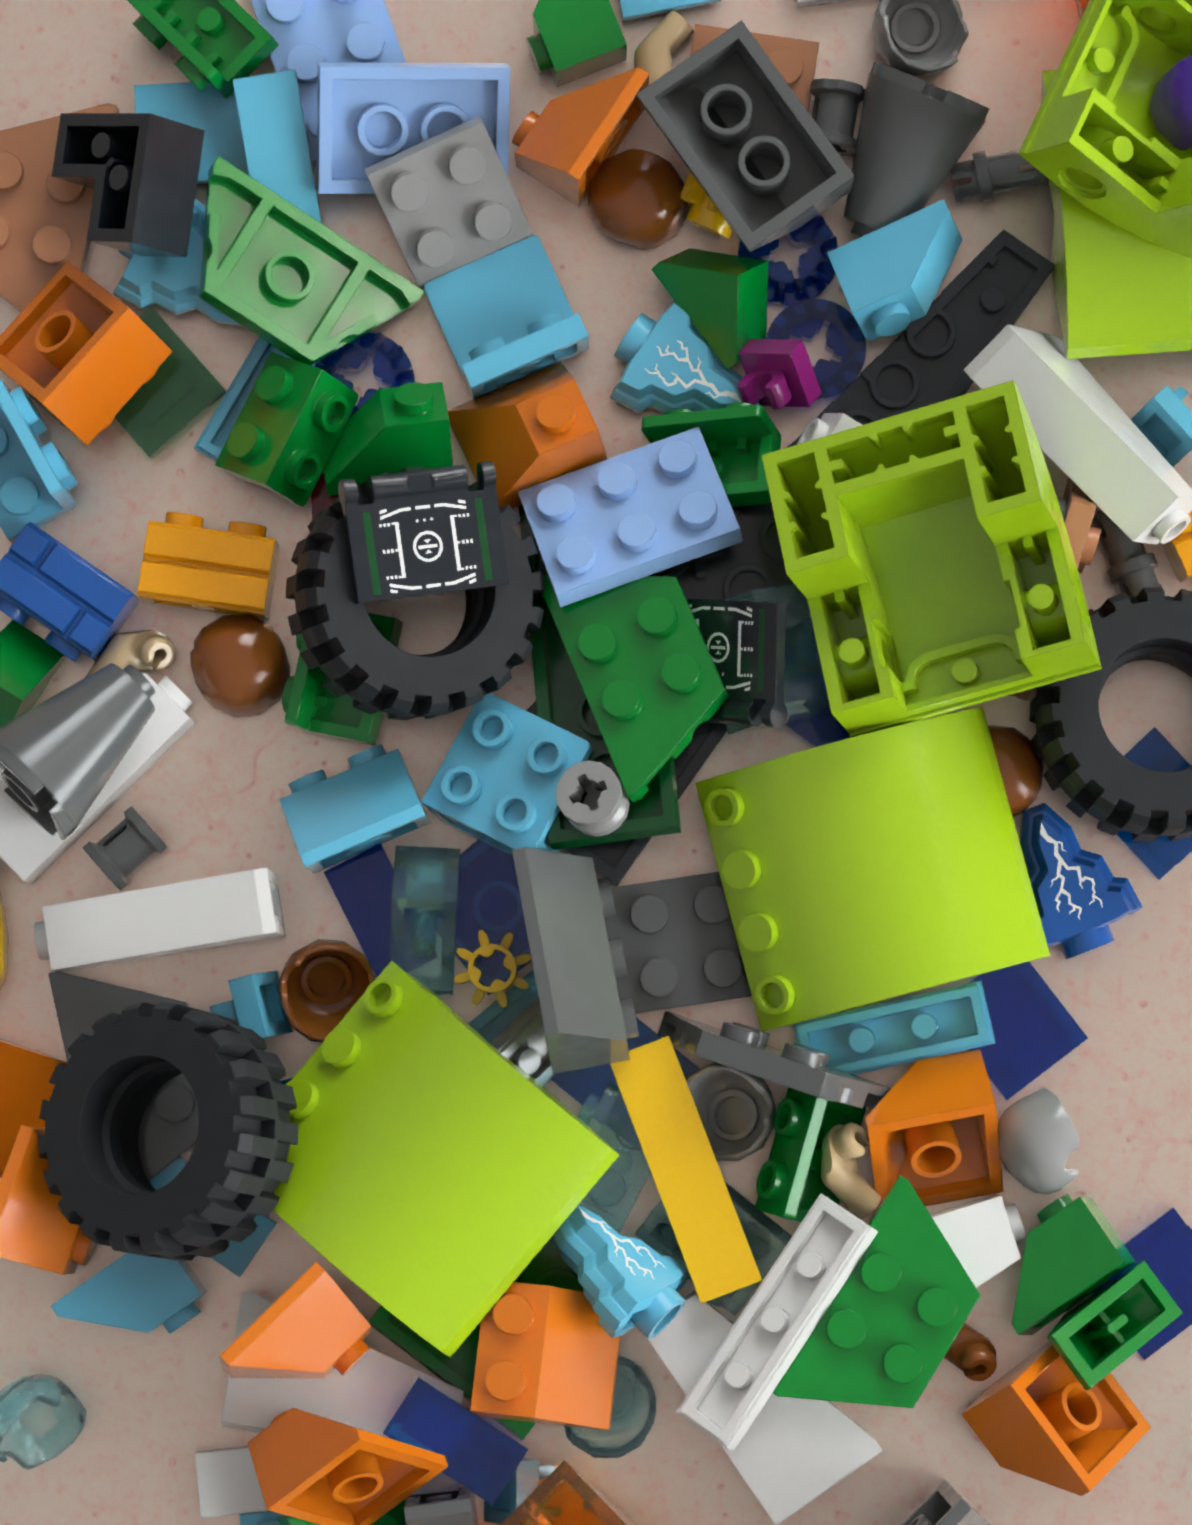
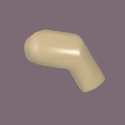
M671 10L638 45L634 53V69L639 67L649 73V85L673 69L672 55L694 33L693 28L680 14Z
M148 629L118 633L111 638L86 677L111 663L117 665L122 670L129 664L139 671L163 670L172 663L175 649L169 637L158 630Z
M855 1123L838 1124L833 1126L822 1140L821 1180L857 1218L863 1219L870 1215L881 1201V1196L857 1172L858 1158L865 1154L866 1149L864 1147L868 1146L867 1133L860 1125Z

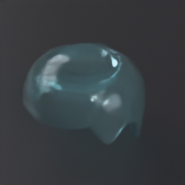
M620 1354L618 1355L610 1431L564 1426L566 1437L574 1446L594 1458H620L642 1445L653 1427L657 1397L651 1379L644 1368L638 1366L634 1360Z
M34 1374L13 1380L0 1390L1 1462H6L8 1460L6 1456L15 1460L22 1468L32 1469L57 1457L75 1442L86 1425L87 1411L70 1387L62 1380L51 1375Z

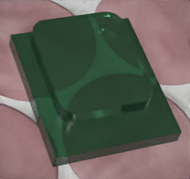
M150 306L139 318L173 352L159 366L153 378L143 384L116 414L115 419L143 451L152 458L226 393V390Z

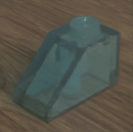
M396 846L391 896L390 962L391 960L436 995L453 996L460 849Z

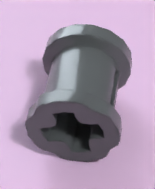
M814 79L810 85V93L815 96L812 118L839 155H853L857 141L853 136L858 103L864 101L865 89L862 85L840 79Z
M132 806L124 812L125 819L98 843L89 841L82 847L120 891L128 884L126 877L154 852L161 854L168 848Z

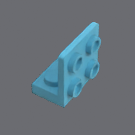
M536 235L527 237L430 280L424 285L425 294L473 400L589 350V335L579 313H573L544 247Z
M0 378V527L7 539L12 543L29 522H32L37 527H41L77 507L69 490L79 485L64 456L60 451L58 452L53 442L43 445L38 435L47 431L48 428L31 398L27 397L21 386L11 391Z
M488 693L483 696L482 701L474 704L421 803L442 822L512 857V849L523 847L561 853L559 850H554L546 838L550 827L560 811L556 798L558 780L565 770L574 764L587 761L593 748L587 740Z

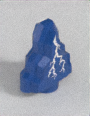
M1046 803L1022 812L1019 842L1048 947L1060 944L1065 959H1069L1115 941L1109 924L1128 914H1134L1143 908L1128 878L1114 877L1102 855L1082 850L1072 827Z

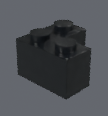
M61 113L52 177L94 189L87 241L140 256L187 257L205 130L151 113Z

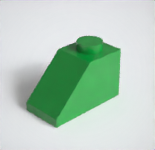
M609 0L538 1L533 12L535 34L527 37L526 41L538 72L542 73L550 70L556 87L626 61L627 44Z
M412 382L399 387L379 389L347 421L324 467L327 496L338 495V482L340 479L354 478L356 484L359 485L366 481L368 476L380 475L385 472L396 473L407 467H424L429 469L453 466L450 422L443 383L423 384Z
M1066 1194L1047 1205L1037 1214L1041 1224L1027 1233L1011 1323L1018 1335H1033L1136 1263L1093 1198L1080 1196L1073 1201L1070 1195Z

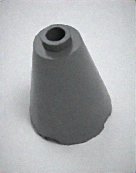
M874 62L870 73H868L851 172L854 174L851 191L847 194L844 210L845 217L855 220L851 233L862 237L925 208L986 122L985 119L989 108L954 92L929 84L925 80Z
M111 663L0 726V767L3 770L1 776L8 785L4 790L5 793L46 832L52 836L58 832L61 840H65L75 831L155 712V707L150 700V697L155 694V689L151 683L134 666L129 664L122 670L117 665Z

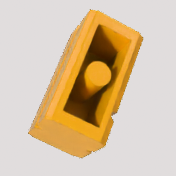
M166 512L165 523L149 520L137 596L143 602L231 615L250 614L258 619L268 620L279 556V544L275 538L266 537L267 527L247 522L230 521L228 532L203 528L204 518L178 512Z

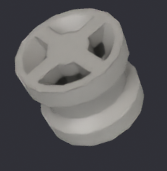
M590 760L576 763L565 770L558 780L556 789L557 804L573 827L584 835L595 837L608 835L618 829L627 818L630 802L626 791L612 769L603 763ZM586 790L587 795L584 798V802L580 803L579 801L582 800V796Z

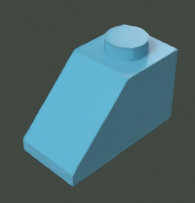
M944 199L827 252L850 310L867 342L881 336L898 334L905 330L911 322L927 315L963 240Z
M126 1253L52 1304L51 1308L58 1317L146 1333L163 1324L167 1332L171 1334L201 1313L195 1301L205 1295L207 1290L187 1261H174Z

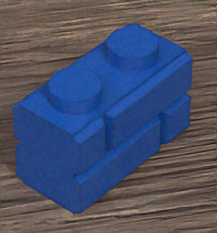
M32 522L25 525L10 546L8 553L0 560V611L22 626L25 625L30 616L51 630L44 641L73 662H76L82 653L96 662L111 638L124 625L139 602L138 597Z

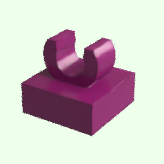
M749 339L738 352L746 374L737 386L743 403L756 405L758 402L761 406H771L772 409L810 407L822 393L803 340Z

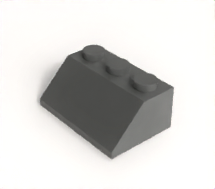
M742 20L636 95L637 99L748 252L800 228L851 191L854 174Z
M526 847L512 849L553 1074L630 1060L627 1039L639 1037L632 998L619 1000L615 978L628 975L621 937L608 939L604 917L616 915L609 877L596 878L594 862L591 857Z

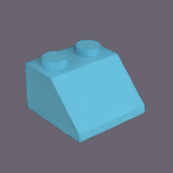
M380 744L347 759L351 767L349 770L328 779L324 770H319L288 784L292 794L279 800L303 864L312 873L321 871L430 824L398 749L386 753L383 745Z

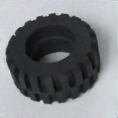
M407 467V468L401 469V470L398 471V472L421 470V469H425V468H424V467ZM367 480L357 485L358 505L370 504L366 486ZM478 482L468 486V492L480 490ZM339 497L335 498L329 507L320 511L307 526L310 531L307 538L301 540L296 545L291 561L297 565L296 574L286 580L285 598L295 599L296 613L287 617L291 634L293 636L302 633L308 649L301 652L300 655L309 670L319 666L327 675L322 685L336 697L347 694L354 698L353 708L368 714L381 711L387 713L388 719L406 721L416 717L428 719L466 708L482 701L483 696L497 691L512 678L510 670L514 666L523 664L533 648L527 637L530 632L540 629L544 612L540 607L533 606L534 595L545 591L543 572L531 573L528 557L538 554L531 536L522 540L519 539L512 526L519 522L521 518L510 505L499 508L509 584L465 590L466 611L462 627L456 639L444 649L424 655L411 654L391 644L372 623L365 603L355 604L342 504Z
M1162 587L1143 588L1137 596L1131 598L1123 592L1106 599L1097 610H1088L1102 669L1038 687L1036 696L1030 702L1029 721L1036 724V734L1031 739V743L1036 757H1044L1048 770L1043 776L1052 791L1061 787L1071 799L1066 807L1079 818L1088 813L1098 819L1099 822L1096 829L1113 836L1120 830L1132 833L1133 841L1153 842L1158 836H1167L1170 841L1187 838L1192 835V765L1176 772H1158L1143 768L1128 760L1113 746L1107 737L1101 723L1098 701L1102 688L1109 676L1118 668L1131 661L1154 660L1175 666L1192 678V591L1180 589L1175 597L1165 596Z
M162 1001L157 1005L146 1002L127 1005L121 1011L122 1015L110 1012L92 1025L95 1034L91 1036L81 1033L69 1046L67 1052L71 1055L66 1065L58 1063L49 1080V1083L55 1085L50 1101L42 1100L39 1119L46 1120L45 1135L38 1136L39 1156L40 1158L48 1159L50 1169L43 1171L50 1194L63 1196L58 1202V1208L70 1224L81 1225L80 1229L83 1236L96 1244L111 1246L114 1251L174 1261H192L196 1256L211 1257L225 1252L230 1245L228 1240L242 1242L256 1230L258 1225L253 1219L257 1215H270L280 1198L274 1194L279 1182L288 1183L294 1163L287 1162L290 1145H298L299 1125L290 1123L289 1111L297 1108L293 1087L283 1085L280 1082V1079L286 1076V1069L277 1054L265 1051L267 1049L266 1043L262 1037L252 1029L239 1026L236 1020L222 1015ZM183 1074L193 1089L198 1105V1135L193 1152L181 1172L167 1185L156 1190L147 1179L139 1157L138 1137L141 1120L156 1092L170 1079Z

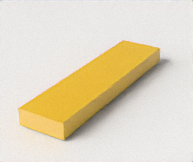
M666 1036L630 1050V1060L611 1063L610 1065L701 1304L762 1281L670 1037Z

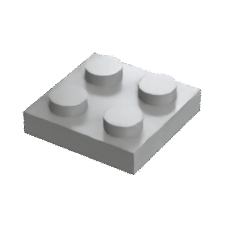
M480 116L364 169L418 287L533 234Z

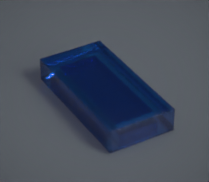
M381 843L324 872L376 977L381 974L391 960L407 973H410L439 958Z
M419 1377L383 1431V1434L391 1439L445 1455L448 1467L442 1472L492 1505L528 1451V1448Z

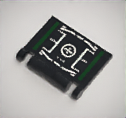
M492 461L477 463L476 478L480 490L469 492L468 474L463 464L368 476L366 486L370 504L358 505V489L355 479L339 480L338 494L342 504L355 604L509 584L496 490V470Z
M687 598L729 696L708 721L704 722L759 726L763 723L766 727H783L788 717V710L784 704L786 603Z

